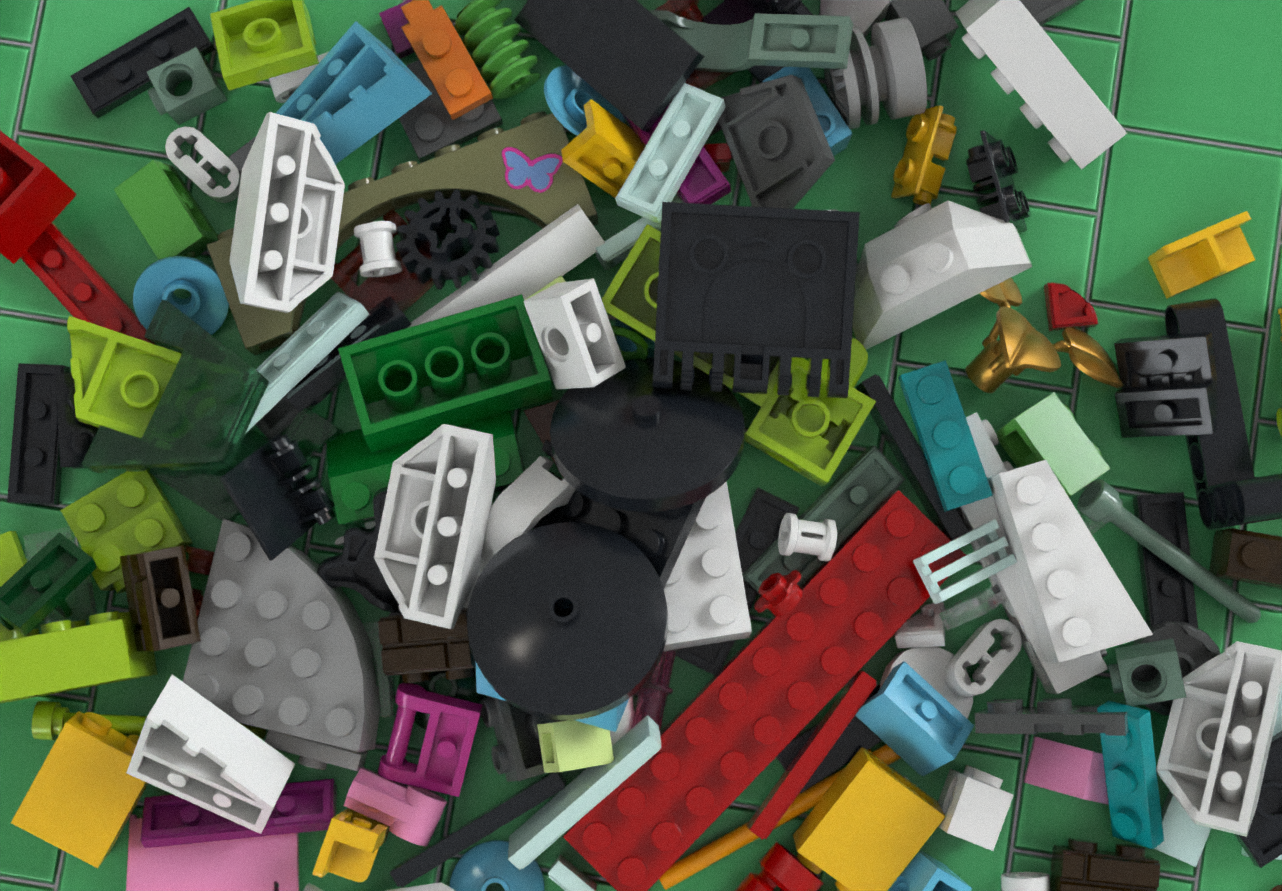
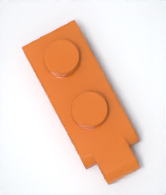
M412 0L401 6L400 8L408 21L401 28L451 119L455 120L493 99L488 86L443 6L441 5L433 9L429 0Z

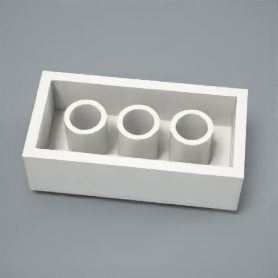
M727 481L705 498L664 588L668 609V633L664 651L750 638L752 629Z

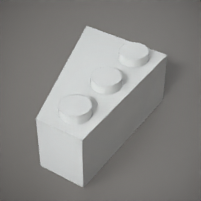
M172 674L145 720L126 773L261 834L295 763Z

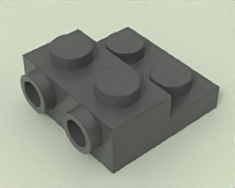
M490 696L481 699L483 722L488 728L494 727L498 745L491 748L492 761L499 775L505 773L507 782L521 781L545 774L537 724L562 720L538 717L518 709L507 701Z

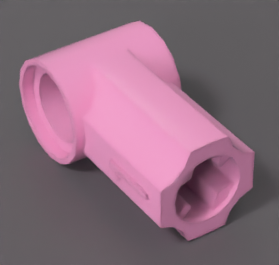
M361 767L348 790L343 806L389 826L391 833L406 841L427 847L445 809L447 800L429 790L411 785L407 787L398 782L387 780L365 767Z

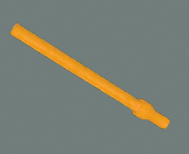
M887 744L873 752L868 749L869 752L887 765L901 758ZM845 768L816 783L801 794L799 793L774 829L815 807ZM747 823L677 861L659 880L664 889L667 890L759 837L751 832L747 827Z

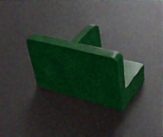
M59 532L0 587V622L8 630L15 628L26 636L54 609L68 619L73 612L65 598L98 568L94 559Z

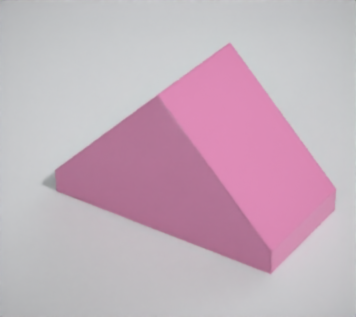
M1036 736L1033 737L1023 780L1024 783L1109 805L1103 753Z

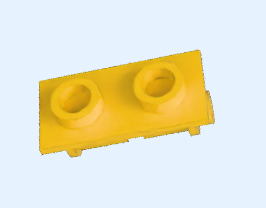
M939 105L925 110V113L916 114L910 120L906 130V138L908 140L904 154L897 164L893 175L895 185L891 198L896 199L914 195L913 202L918 205H925L927 203L931 205L932 199L938 198L945 168L933 163L932 159L934 156L943 161L948 160L957 132V127L954 125L955 118L942 113L943 106Z

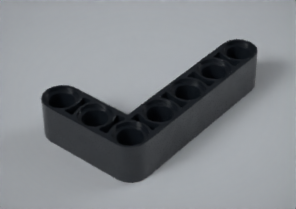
M1213 298L1168 305L1165 311L1167 335L1212 332L1217 374V429L1214 434L1185 435L1199 512L1204 526L1211 530L1282 519V474L1254 477L1226 321L1218 299Z

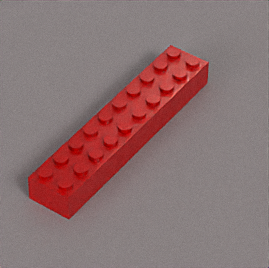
M899 490L892 493L833 553L831 560L824 562L800 587L803 590V596L798 605L784 616L775 617L773 615L728 661L720 672L660 732L661 749L566 831L563 838L616 891H648L930 597L913 560L951 540ZM957 549L928 564L933 573L966 556V554ZM948 577L937 582L939 587Z

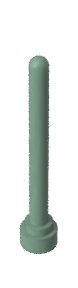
M1098 479L1092 482L1083 491L1078 500L1077 508L1091 520L1104 523L1112 522L1244 621L1255 623L1260 619L1261 611L1256 605L1122 507L1123 501L1119 498V492L1104 480Z

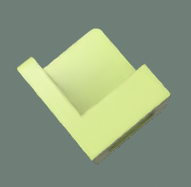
M575 720L537 724L544 773L576 770L610 764L614 761L610 730Z

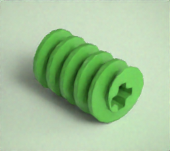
M473 0L458 13L454 25L459 35L464 37L463 43L466 49L473 52L471 58L475 65L482 68L480 74L484 81L490 84L489 90L492 97L495 99H507L528 89L541 78V74H530L529 72L538 63V59L534 55L521 57V54L528 49L529 43L524 39L513 42L512 39L518 35L521 28L519 24L504 26V23L512 16V11L510 8L495 9L503 0Z

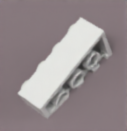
M969 0L955 12L968 32L961 39L978 60L985 54L991 59L997 68L990 74L1007 95L1016 90L1026 103L1019 107V109L1036 130L1044 124L1054 137L1047 143L1064 164L1072 158L1082 170L1127 134L1020 0Z
M1046 460L1002 472L988 478L1011 554H1014L1017 560L1015 567L1045 662L1061 663L1153 635Z

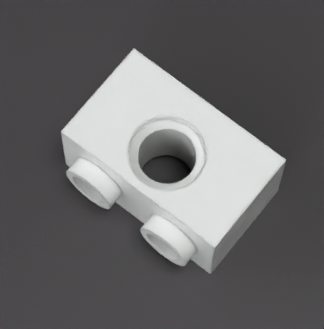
M594 278L556 283L523 301L556 389L595 387L626 368Z
M966 765L963 773L950 769L938 800L946 817L938 827L948 834L994 851L1014 795L1000 789L1003 779L968 765Z

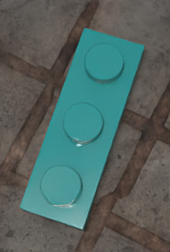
M946 360L900 375L898 379L944 512L993 496Z
M1108 700L1097 708L1098 712H1127L1128 733L1126 736H1109L1106 733H1100L1112 836L1154 849L1164 841L1150 711Z

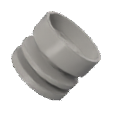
M902 17L874 24L871 31L870 47L861 30L853 28L847 69L824 68L829 98L849 129L859 128L861 117L866 125L876 124L879 118L880 101L891 120L925 113L927 106L925 67L917 35L908 18Z

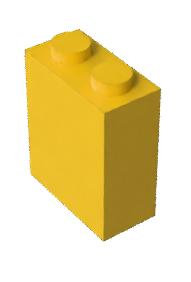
M78 711L65 723L13 817L11 824L98 868L111 852L148 783L126 773L140 736H126L112 729L111 722L105 717L93 712H86L84 714Z
M861 747L793 834L798 852L797 858L812 872L820 874L823 870L836 879L835 885L840 891H888L946 816L938 801L867 749Z

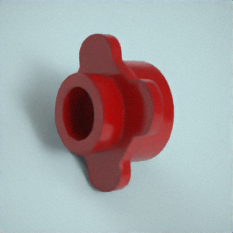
M793 570L788 575L782 576L780 573L770 575L759 588L761 597L755 602L754 609L758 613L768 609L775 617L788 614L798 605L803 596V590L797 584L801 579V574L797 570Z

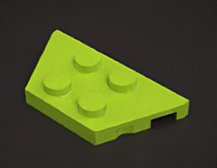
M69 316L67 320V330L70 334L72 358L70 359L71 372L75 383L74 404L76 418L80 422L169 452L201 425L205 417L246 379L244 374Z

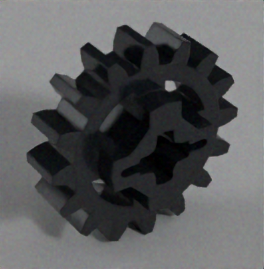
M455 189L450 199H444L443 194L439 190L435 192V201L430 204L422 197L418 199L421 209L417 213L410 210L405 211L404 215L409 225L397 227L401 241L396 243V247L401 258H403L402 261L409 274L415 272L419 283L425 284L432 277L436 288L442 289L446 280H452L457 289L461 288L462 277L466 275L473 281L479 279L476 271L479 266L488 269L492 267L488 253H499L500 248L496 237L500 233L496 221L493 220L494 218L489 206L481 207L476 195L473 194L464 201L460 190ZM465 219L472 222L478 230H473L471 223H464ZM419 248L424 249L426 255H432L431 260L424 257L420 253Z

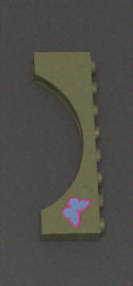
M541 111L526 116L520 121V126L504 131L503 128L486 131L478 136V142L461 148L459 144L446 146L434 154L435 158L418 164L417 161H408L399 164L391 170L392 174L378 180L368 177L351 183L348 186L349 191L344 192L336 251L354 235V228L356 226L373 222L397 209L417 204L418 199L421 197L427 202L434 201L435 192L439 190L443 194L444 199H450L455 189L460 190L463 200H467L468 197L474 194L479 202L508 209L527 218L542 229L577 204H579L593 226L598 224V216L583 176L563 162L561 150L569 141L562 124L553 113L547 115L546 112ZM234 228L220 233L217 236L218 241L207 244L245 349L256 356L281 346L300 328L307 298L288 313L240 304L229 262Z

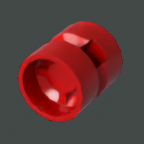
M776 841L759 861L762 870L759 873L750 872L734 891H773L776 886L781 888L779 891H818L824 882L814 872L805 867L787 848Z

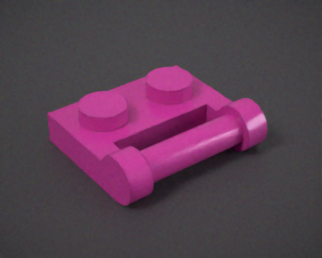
M399 684L395 696V702L398 704L387 754L380 758L378 774L390 781L459 797L482 705L429 692L417 684ZM416 711L430 714L418 764L409 763L405 759Z

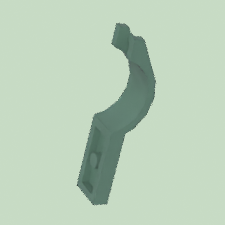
M649 10L705 56L695 70L738 72L750 69L754 65L847 69L853 22L850 16L755 13L753 19L747 22L719 25L692 21L670 11Z

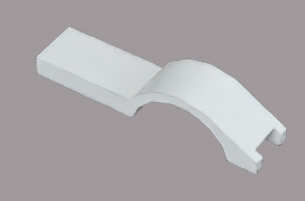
M540 456L498 496L491 506L477 577L463 608L469 607L470 597L477 579L492 557L513 539L531 531L539 520L553 509L566 505L576 490L565 478L561 481L549 472L554 462L548 458Z

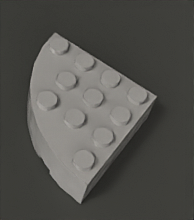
M223 519L198 618L201 641L192 643L183 682L239 723L358 752L375 749L380 716L379 686H376V674L372 662L374 655L370 639L353 603L341 587H329L317 573L319 564L315 563L293 544L274 560L270 561L248 525Z

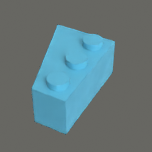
M355 21L276 114L315 124L321 135L320 140L336 165L432 93L391 49Z

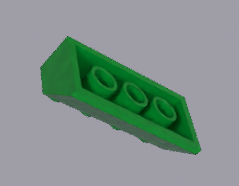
M522 294L338 348L362 432L371 453L429 436L442 424L459 427L552 399L551 379L524 305Z
M512 411L459 426L493 434L496 475L494 493L504 491L525 471ZM362 429L326 437L328 480L338 524L348 527L351 524L362 525L375 521L373 498L378 490L388 487L393 462L426 437L374 453L370 452Z

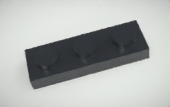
M390 295L368 312L370 315L286 394L287 399L299 412L309 405L313 406L323 401L330 393L331 387L346 376L338 348L403 330L412 324Z

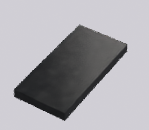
M528 0L514 19L636 126L646 132L651 129L705 57L637 0Z

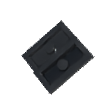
M1212 332L1124 338L1114 343L1119 376L1123 383L1121 389L1115 393L1122 438L1214 434L1216 432L1217 374Z

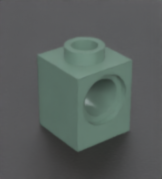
M197 47L147 71L154 86L147 90L154 106L160 115L168 113L178 125L227 101L208 61ZM183 81H193L192 88L186 95L174 96L178 84Z
M1173 638L1115 648L1117 663L1108 665L1114 693L1124 692L1126 705L1138 706L1186 698ZM1141 665H1152L1159 670L1157 676L1148 682H1140L1132 677L1133 671Z

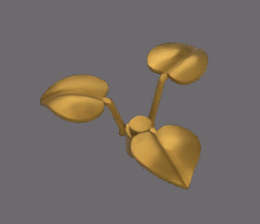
M1012 278L979 293L999 306L996 314L997 320L990 334L982 341L984 349L966 367L968 377L982 391L993 393L1012 374L1018 376L1026 368L1044 372L1057 371L1061 366V360L1057 352L1068 353L1073 364L1091 378L1116 388L1123 386L1111 358L1103 347L1090 335L1079 329L1067 327L1062 331L1064 340L1052 344L1043 334L1036 331L1023 315L1012 309L1011 305L1019 307L1022 304L1021 293Z

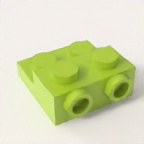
M253 0L210 13L222 77L229 91L319 64L315 49L317 44L304 0Z
M144 462L139 463L60 510L81 545L80 549L94 559L98 568L91 574L100 590L103 591L116 590L117 594L126 591L120 556L182 545L185 548L193 543L148 464Z

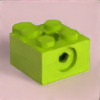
M852 338L847 399L827 398L826 387L829 359H822L819 397H808L805 384L809 361L800 357H792V388L789 390V395H777L776 382L744 436L745 442L821 487L826 485L831 479L876 403L875 400L854 388L868 364V353L864 345Z

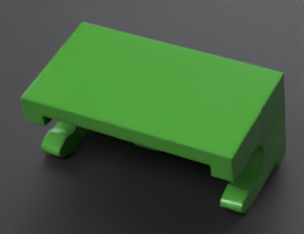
M152 160L114 188L117 196L159 260L173 256L196 258L208 249L207 244L218 241V235L172 165Z

